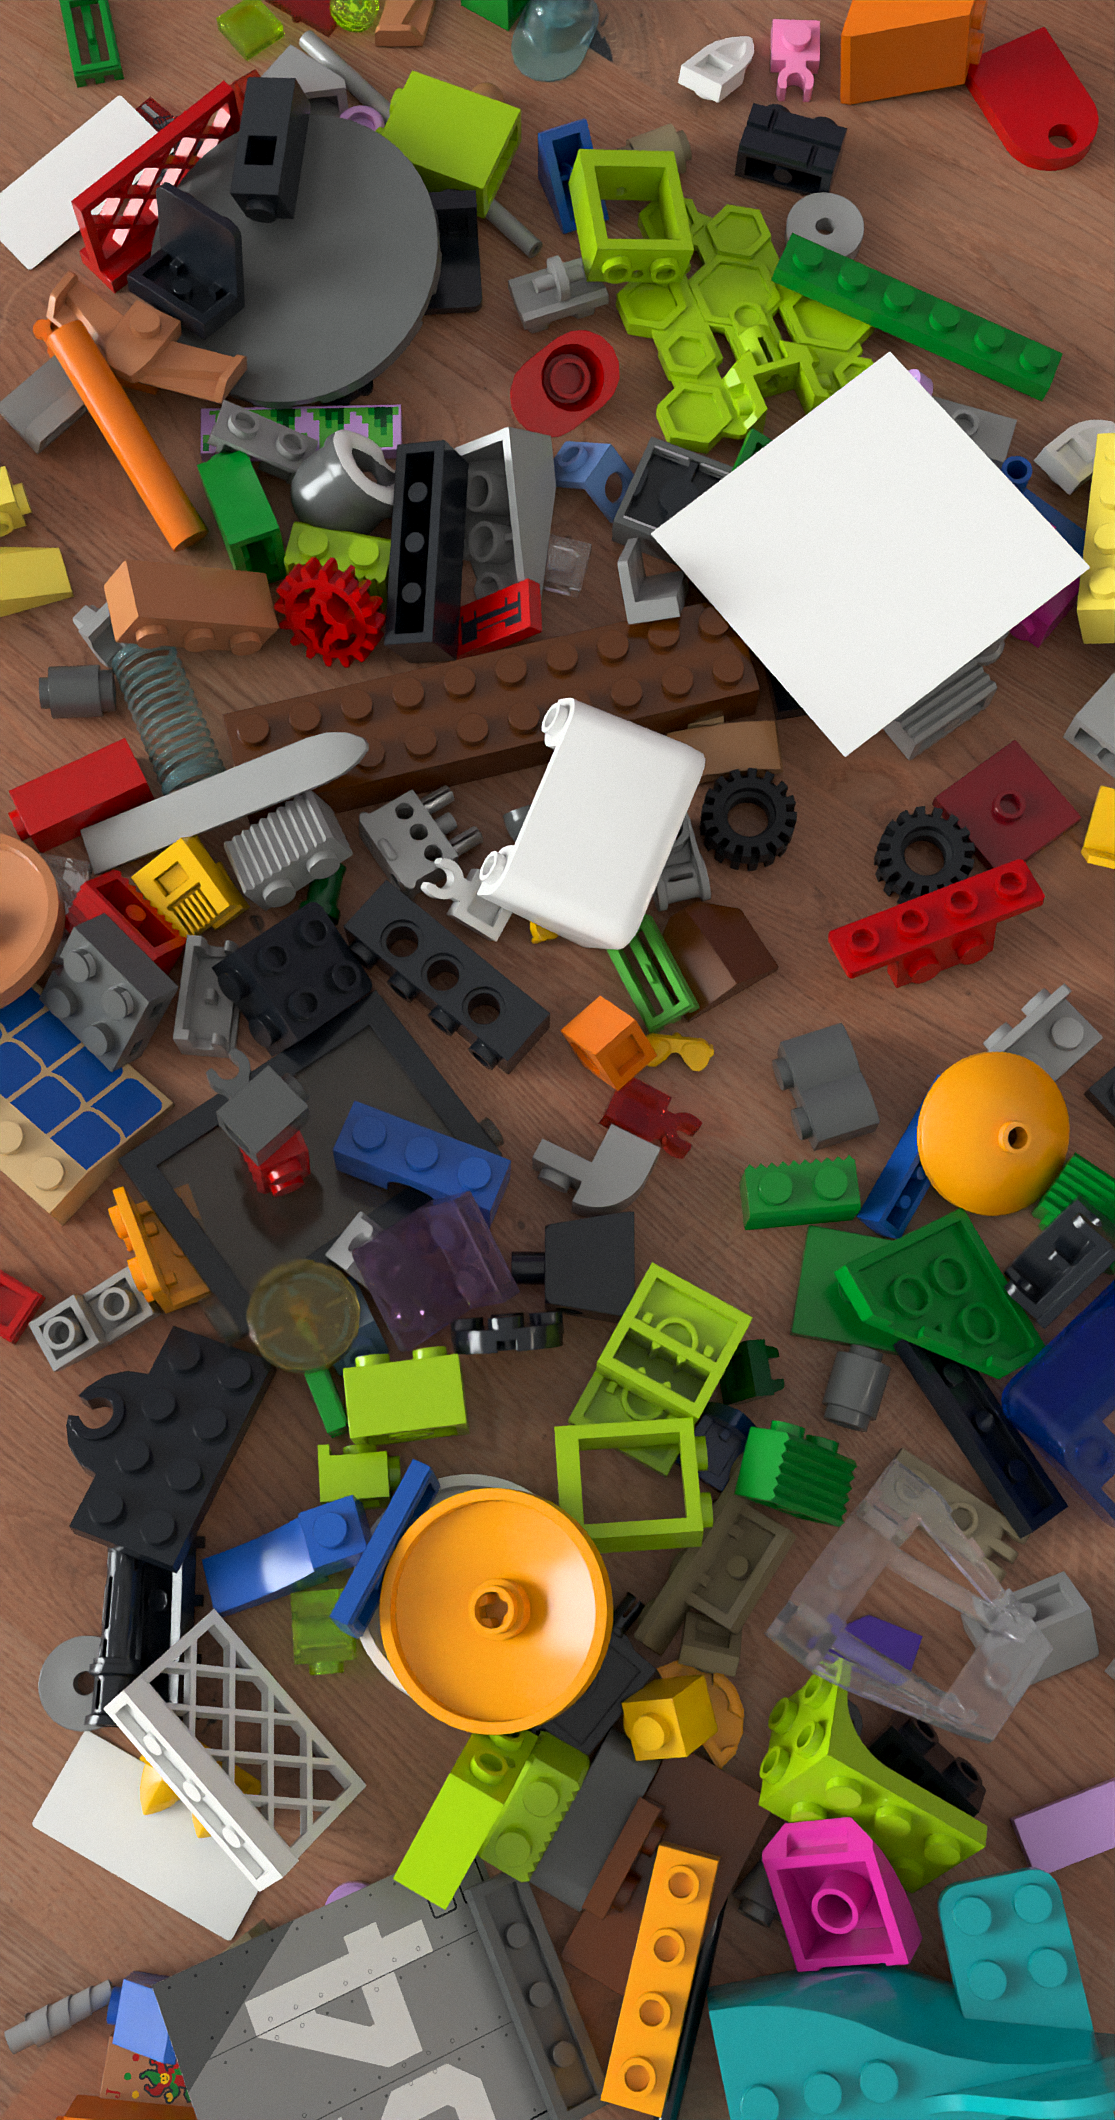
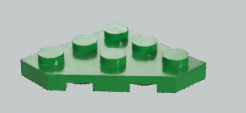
M962 1208L843 1265L834 1272L863 1323L996 1379L1003 1378L1049 1352L1023 1307L1004 1289L1008 1282Z

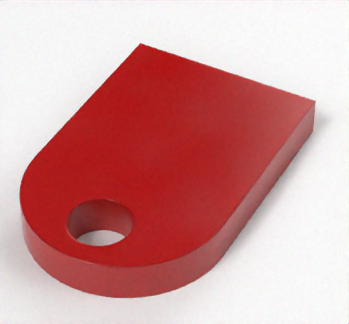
M1045 26L982 53L978 65H969L964 84L1006 150L1018 162L1037 170L1058 171L1077 164L1086 156L1098 129V111L1094 101ZM1054 136L1065 137L1071 142L1072 147L1066 149L1057 148L1050 142L1049 138Z

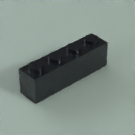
M445 440L397 445L384 645L410 664L457 660L469 463Z

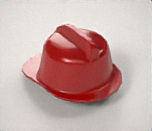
M588 330L570 331L550 342L527 360L514 376L510 388L511 408L517 421L527 431L549 435L551 438L560 437L574 430L603 407L615 393L620 375L619 361L613 347L602 336Z

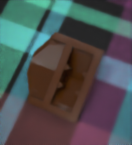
M697 901L672 915L662 934L700 1006L696 1011L684 1014L688 1023L774 973L779 968L739 908ZM654 954L651 960L675 1003L678 1004L680 1001Z

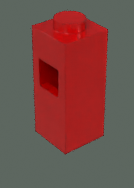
M123 738L9 790V794L17 809L8 812V815L21 841L23 842L31 838L42 854L81 836L80 830L155 799L126 738Z

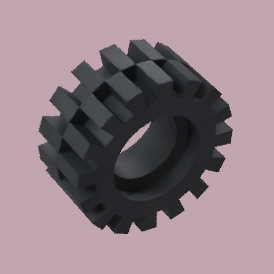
M748 768L746 776H741L739 769L730 771L729 779L725 780L723 776L719 777L715 781L714 789L709 788L705 795L700 816V836H705L703 844L707 851L715 850L714 859L719 863H722L725 858L730 860L731 869L739 870L740 863L747 864L748 871L757 870L758 864L763 862L766 868L774 863L775 856L778 855L781 858L787 849L788 843L791 841L797 821V812H794L796 802L793 795L787 797L788 786L783 781L776 786L773 783L775 775L766 771L764 778L756 776L757 768ZM752 803L763 809L768 819V826L762 833L756 836H742L736 833L729 825L728 813L738 804Z
M925 806L915 808L913 815H910L908 810H905L898 815L896 822L892 819L887 825L874 856V865H878L875 875L878 882L883 880L886 882L883 891L888 896L893 892L900 895L897 903L902 904L908 900L968 878L975 859H971L975 852L974 842L967 843V839L971 834L968 828L965 826L959 830L956 827L959 818L954 814H951L949 819L945 820L941 818L944 809L934 807L931 814H926ZM917 841L930 842L940 849L944 859L943 868L932 875L917 874L908 867L905 861V849Z

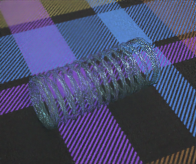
M129 644L116 654L112 660L111 667L116 675V680L120 684V690L125 695L124 699L129 705L128 709L133 715L132 719L137 725L136 729L141 735L140 739L145 745V751L149 755L153 771L158 775L157 781L162 785L161 791L163 795L170 794L172 789H182L227 771L223 766V761L218 758V750L213 748L215 742L212 738H209L211 732L208 728H205L207 722L204 718H201L203 712L200 708H197L199 702L196 698H193L194 691L189 687L190 681L188 678H185L186 671L184 668H181L182 662L180 658H177V649L169 646L144 649L137 644ZM157 650H170L165 656L147 659L129 671H122L126 665L146 653ZM137 652V653L133 654L132 656H130L127 660H125V661L122 663V665L120 666V668L118 669V666H119V664L123 661V659H125L126 657H128V656L131 655L132 653ZM157 662L156 664H153V665H151V666H149V667L140 669V668H142V667H144V666H146V665H148V664H150V663ZM165 670H173L163 678L156 679L150 683L137 684L146 677ZM180 671L181 676L175 675ZM127 680H134L131 684L126 683ZM177 680L167 688L153 693L142 694L153 686L166 681ZM182 681H184L185 686H178ZM132 688L139 689L135 694L130 693ZM181 690L179 693L172 696L171 698L156 703L146 704L151 699L159 695L171 691ZM187 691L190 694L189 696H182ZM136 698L144 699L139 704L134 703ZM185 700L175 708L150 714L166 704ZM191 701L194 704L193 706H186ZM141 708L148 709L143 714L138 713ZM188 711L171 721L155 724L160 719L171 714ZM195 711L198 714L197 716H190ZM145 718L152 719L148 724L142 723ZM192 721L180 729L159 734L175 724ZM199 721H200L201 724H202V726H194V725H196ZM149 728L157 729L152 734L146 733ZM196 731L184 739L164 744L180 734ZM203 731L206 733L205 737L199 736ZM153 738H163L156 744L150 743ZM200 741L198 744L188 749H185L180 752L170 753L172 750H175L185 744ZM207 741L210 743V747H202ZM158 748H167L161 754L155 753ZM197 752H203L195 758L180 763H174L187 755H191ZM210 752H213V753H214V757H206V756H207ZM162 758H172L165 764L159 763ZM167 768H168V769L176 768V769H175L174 771H172L170 774H164V773H163ZM210 773L201 779L180 784L184 780L196 775Z

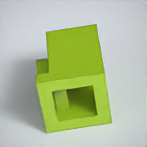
M329 1444L318 1445L321 1505L354 1495L363 1503L365 1510L388 1507L392 1499L391 1491H396L402 1480L400 1456L388 1457L387 1451L377 1452L376 1446L371 1444L346 1446L342 1449V1455H332Z

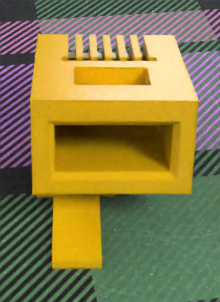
M198 835L195 837H181L131 877L144 897L150 901V905L158 908V914L165 915V921L171 922L172 928L179 930V936L187 938V935L199 936L211 926L215 930L222 929L250 907L228 876L222 862L216 864Z

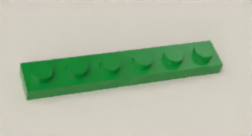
M794 233L791 234L771 279L772 282L1041 402L1051 386L1063 355L1059 351Z

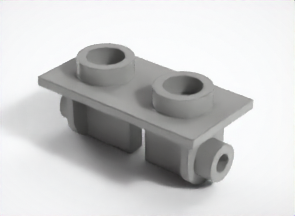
M223 400L216 424H214L207 444L216 447L215 453L242 451L248 455L250 460L252 456L261 460L258 467L259 470L283 479L287 484L291 485L302 462L316 452L318 441Z

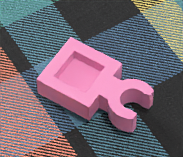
M773 19L771 27L770 72L779 73L776 88L778 101H784L786 88L795 85L803 90V102H809L814 85L813 74H818L820 63V21Z

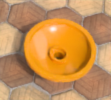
M991 1051L963 1058L942 1073L932 1085L923 1102L917 1126L919 1157L923 1170L932 1186L954 1206L968 1212L987 1216H999L1017 1212L1038 1200L1061 1170L1068 1151L1070 1136L1067 1107L1058 1086L1050 1075L1039 1065L1023 1056ZM1015 1128L1017 1132L1016 1141L1010 1146L1008 1135Z

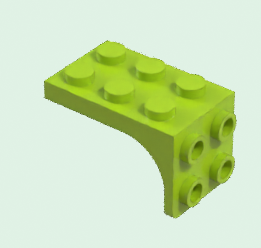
M837 1660L823 1672H815L809 1678L806 1685L789 1698L784 1697L780 1699L774 1706L768 1720V1727L771 1730L768 1752L761 1763L759 1772L760 1777L763 1779L759 1806L789 1823L851 1817L883 1851L903 1888L913 1894L986 1847L987 1825L891 1770L871 1754L858 1736L849 1714L847 1696L851 1668L842 1661Z

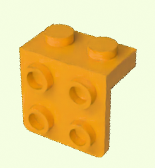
M185 1185L175 1189L176 1194L209 1238L190 1186ZM124 1186L114 1189L113 1194L117 1205L108 1208L109 1215L119 1239L124 1240L129 1252L134 1250L136 1257L128 1259L127 1263L138 1291L143 1292L146 1301L149 1303L156 1300L167 1314L213 1296L214 1294L209 1291L147 1202L135 1204Z

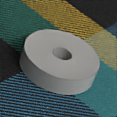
M827 192L810 194L800 199L788 214L784 234L785 245H787L791 234L794 233L854 260L860 250L863 239V217L858 208L843 196ZM818 230H827L831 234L823 235Z
M78 1636L61 1643L49 1654L40 1671L38 1691L42 1706L54 1722L66 1729L84 1732L104 1728L84 1725L85 1716L91 1714L93 1692L86 1695L78 1688L79 1677L84 1672H89V1666L93 1664V1658L99 1657L100 1636Z

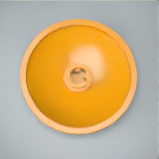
M483 1488L459 1493L441 1501L421 1515L409 1527L393 1551L384 1574L380 1593L379 1620L382 1641L388 1661L403 1688L419 1706L436 1719L451 1727L484 1735L511 1734L535 1728L549 1722L570 1708L585 1693L602 1666L611 1639L613 1625V1597L608 1572L602 1556L586 1530L576 1519L553 1502L525 1491L505 1488Z

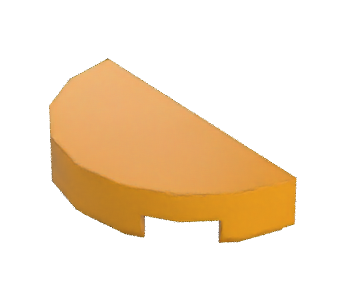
M678 1660L656 1668L661 1679L704 1674L718 1732L703 1743L702 1746L713 1764L721 1769L736 1754L738 1744L743 1735L744 1708L736 1687L724 1674L704 1673L694 1667L679 1664Z

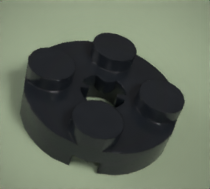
M545 1311L529 1313L530 1323H525L524 1312L492 1314L491 1318H488V1326H484L483 1317L450 1319L451 1342H453L454 1354L498 1353V1351H529L563 1346V1312Z

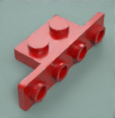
M1016 859L831 930L828 934V942L845 974L850 979L888 965L887 972L896 988L912 982L920 984L931 980L940 971L961 963L963 965H970L983 959L989 952L993 951L997 923L1042 906L1045 894L1023 859Z

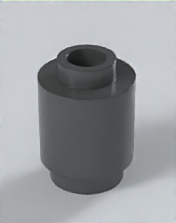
M100 665L50 666L48 668V677H39L41 709H50L53 719L103 717L104 712L116 711V686L113 669L101 670Z
M854 1344L850 1346L849 1352L838 1351L836 1353L822 1404L826 1406L824 1420L847 1429L867 1432L870 1420L875 1421L891 1371L889 1366L881 1363L882 1353Z

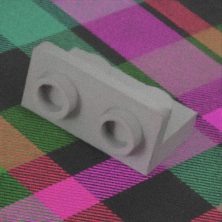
M1064 983L1053 994H1050L1046 988H1043L1021 1009L1027 1016L1014 1028L1005 1022L983 1042V1045L989 1050L988 1052L1012 1053L1033 1061L1044 1069L1056 1082L1093 1049L1103 1037L1066 1000L1072 990Z

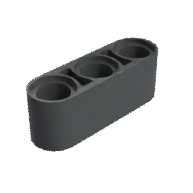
M612 1726L590 1762L591 1764L581 1789L577 1792L575 1800L572 1801L569 1811L566 1812L563 1821H561L558 1830L555 1832L552 1841H550L547 1850L544 1852L541 1861H539L536 1870L528 1882L580 1912L638 1799L645 1794L662 1759L636 1761L631 1740L626 1734Z

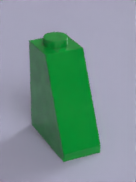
M242 451L233 453L222 452L212 456L206 462L197 464L204 493L233 569L266 573L268 584L285 579L287 576L284 564L285 550L280 528L248 455Z

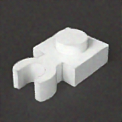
M436 858L433 864L445 871L447 882L442 888H438L430 882H423L420 887L424 894L434 899H451L453 903L446 914L447 916L485 939L497 942L512 912L477 895L482 883L479 877L480 869H471L465 879L460 866L455 861L447 858Z

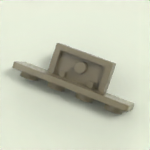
M744 1452L733 1463L729 1474L730 1480L717 1500L712 1501L713 1527L703 1528L702 1547H689L677 1554L670 1566L669 1579L657 1598L650 1600L640 1614L639 1627L634 1637L659 1656L665 1652L683 1623L687 1611H690L691 1608L733 1634L738 1635L797 1538L788 1528L753 1509L756 1504L755 1502L734 1495Z

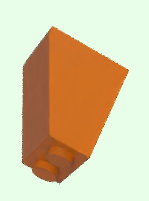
M852 0L841 33L840 103L852 105L964 84L969 65H978L981 59L985 34L978 33L977 31L982 30L988 0Z

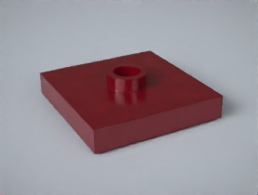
M1013 740L937 795L932 802L934 807L944 809L941 816L945 820H948L951 814H954L959 818L956 827L959 830L965 826L968 828L971 834L967 839V843L974 842V855L987 870L1016 859H1023L1027 862L1076 826L1082 818L1016 740Z

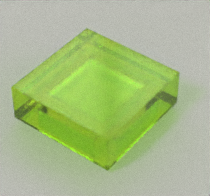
M243 0L216 18L218 30L246 61L284 37L283 24L261 0Z

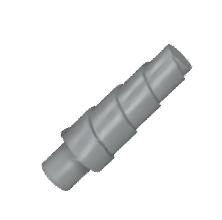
M110 1979L96 1986L92 1985L75 1995L71 1994L53 2004L49 2003L32 2013H26L24 2022L4 2032L12 2054H16L33 2044L40 2047L50 2042L51 2038L72 2028V2025L86 2019L93 2012L108 2005L114 1988Z

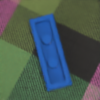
M412 1460L329 1616L340 1631L356 1639L363 1636L379 1606L384 1574L393 1551L409 1527L429 1510L441 1487L430 1466L418 1460Z

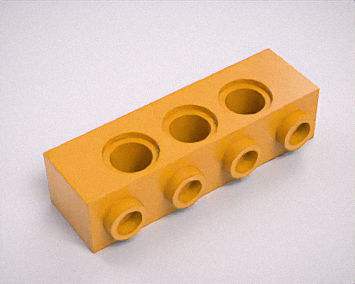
M662 1841L659 1844L600 2099L602 2101L659 2118L662 2116L721 1856L667 1841Z

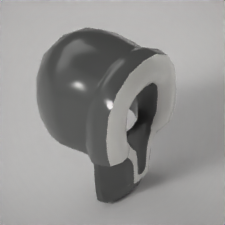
M344 429L336 431L327 437L324 447L304 460L298 468L290 488L294 513L300 522L311 526L370 535L380 522L393 517L395 470L385 462L381 448L371 439ZM363 472H371L376 478L377 483L369 480Z

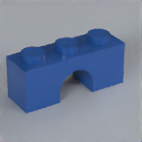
M355 1100L332 1150L336 1170L388 1189L390 1182L411 1186L431 1196L438 1203L439 1210L488 1229L492 1225L510 1181L511 1160Z

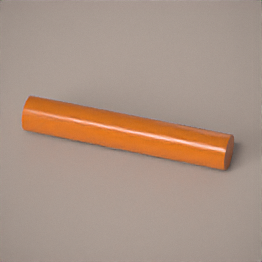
M75 320L56 329L48 337V345L173 551L184 550L200 541L208 534L209 530L81 320Z

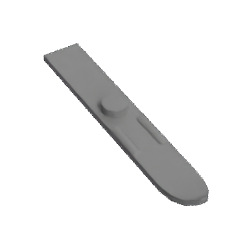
M326 732L311 736L84 828L80 831L94 875H100L170 847L181 837H195L323 786L345 775L360 763L369 751V743L366 738L347 732Z

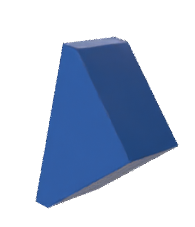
M585 118L538 133V179L563 234L577 230L568 182L578 150L593 149L587 119ZM601 200L604 221L609 220L606 202Z

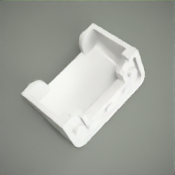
M560 699L550 707L542 722L545 744L552 748L554 752L515 845L505 846L499 852L492 851L487 856L480 870L479 877L482 883L477 895L582 947L619 950L630 943L641 925L703 774L705 757L703 753L685 743L575 699Z

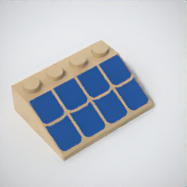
M35 983L22 996L0 1009V1170L63 1226L120 1165L118 1159L136 1148L175 1107V1104L131 1065L127 1064L111 1072L39 1000L43 989Z

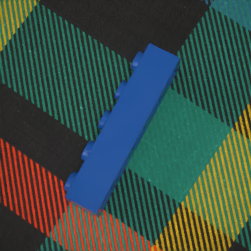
M937 1074V1076H936V1078L934 1079L932 1085L935 1083V1081H936L941 1075ZM927 1094L857 1215V1218L877 1235L893 1239L902 1237L931 1185L923 1170L917 1146L918 1120Z

